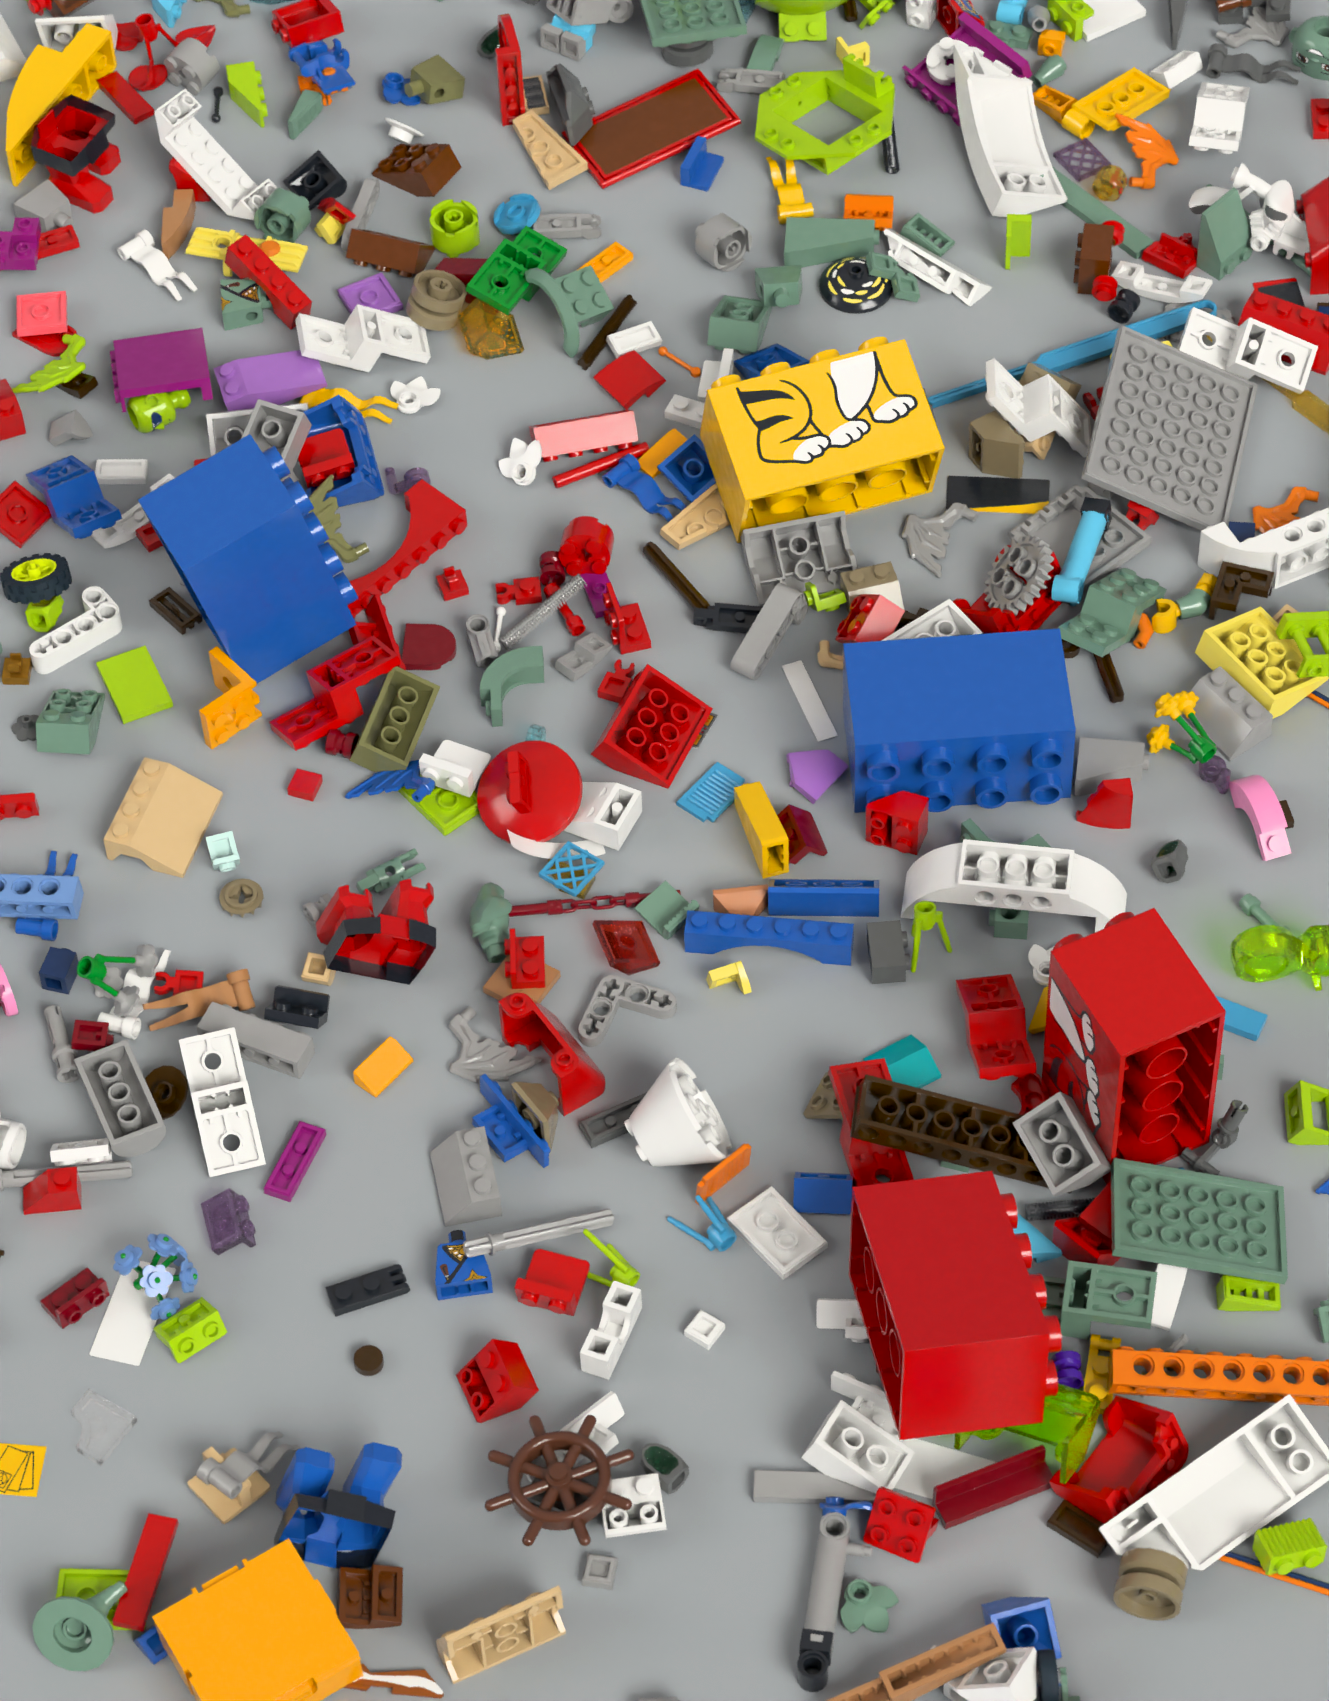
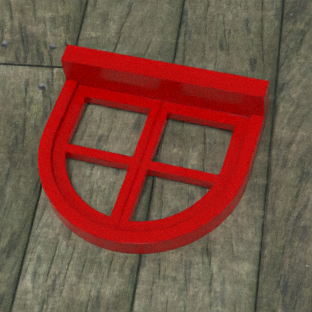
M509 13L498 15L500 48L495 49L500 114L503 126L513 125L512 120L525 113L521 50Z

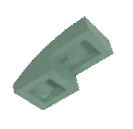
M761 34L747 69L773 71L775 62L779 60L784 39Z

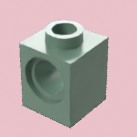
M997 907L995 910L990 909L989 926H994V937L1027 940L1029 911Z

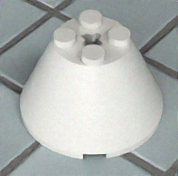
M677 1057L667 1064L629 1119L624 1121L626 1129L631 1136H635L638 1145L635 1147L640 1158L643 1161L648 1159L653 1167L721 1163L729 1156L727 1150L732 1147L726 1127L706 1089L700 1092L693 1079L697 1077L683 1060Z

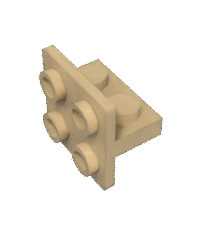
M211 1446L202 1453L203 1460L213 1458L221 1464L237 1449L231 1448L225 1454L223 1452L219 1454ZM257 1470L241 1483L242 1490L234 1499L227 1497L212 1484H205L197 1478V1475L188 1481V1487L223 1524L228 1523L271 1489L270 1484Z

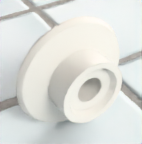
M385 118V121L392 126L388 136L410 145L413 136H424L421 132L405 124Z

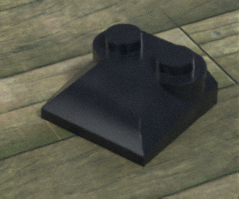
M319 150L282 181L291 192L308 200L309 210L318 206L326 198L335 199L342 196L347 189V181Z

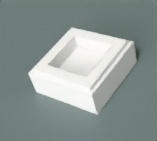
M700 1310L684 1330V1336L709 1350L725 1330V1323Z

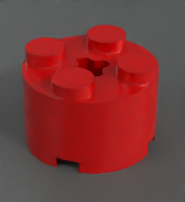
M581 516L570 521L563 531L559 548L560 562L570 576L574 577L577 574L585 573L603 574L606 572L614 545L612 529L607 524L603 525L598 522L597 518L591 516Z

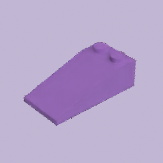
M301 350L236 359L213 368L228 411L253 409L258 399L280 405L328 386L319 360L301 356Z

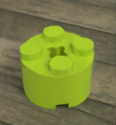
M448 199L436 204L432 208L429 219L432 244L437 250L446 253L450 258H456L460 254L466 253L479 245L478 214L473 204L465 200H461V203L453 202V199Z

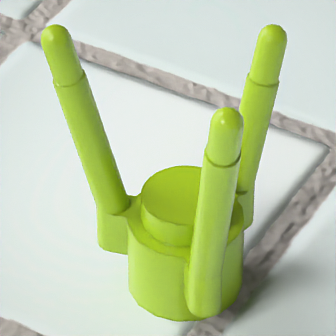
M921 901L914 906V919L911 936L914 937L911 959V972L913 973L916 972L921 930H930L937 923L947 952H952L950 940L943 923V912L936 911V905L929 901Z
M584 1229V1235L615 1264L609 1273L612 1281L589 1272L587 1278L611 1287L613 1281L634 1287L640 1278V1272L632 1267L612 1244L608 1243L605 1246L588 1229Z

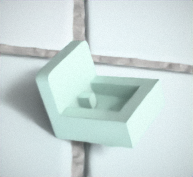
M229 831L206 837L213 870L220 869V872H228L236 869V865L240 864V857L233 832Z

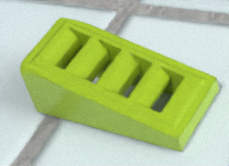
M1222 1275L1216 1286L1217 1310L1279 1311L1281 1309L1280 1287L1278 1283ZM1252 1292H1256V1298H1253ZM1264 1292H1268L1269 1300L1264 1299Z

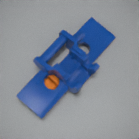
M337 38L333 39L334 46L332 49H329L323 40L314 43H303L293 48L289 46V59L299 66L300 73L304 77L311 76L313 83L317 84L324 94L330 95L333 91L340 92L343 88L347 87L350 89L352 85H355L354 79L346 71L350 67L349 53L345 48L341 47V43Z

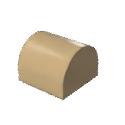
M308 952L301 979L306 982L331 986L336 970L327 969L324 955Z

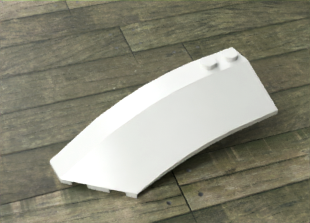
M955 45L953 55L956 95L963 138L976 182L991 215L1007 217V214H1028L1066 203L1067 197L1051 165L1041 135L1031 86L1033 81L1026 77L1018 78L1011 74L1013 69L998 60H995L994 63L983 56L984 52L977 47Z

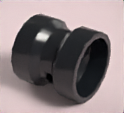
M1121 289L1107 309L1109 317L1117 323H1127L1131 319L1133 312L1140 305L1139 296L1130 289Z

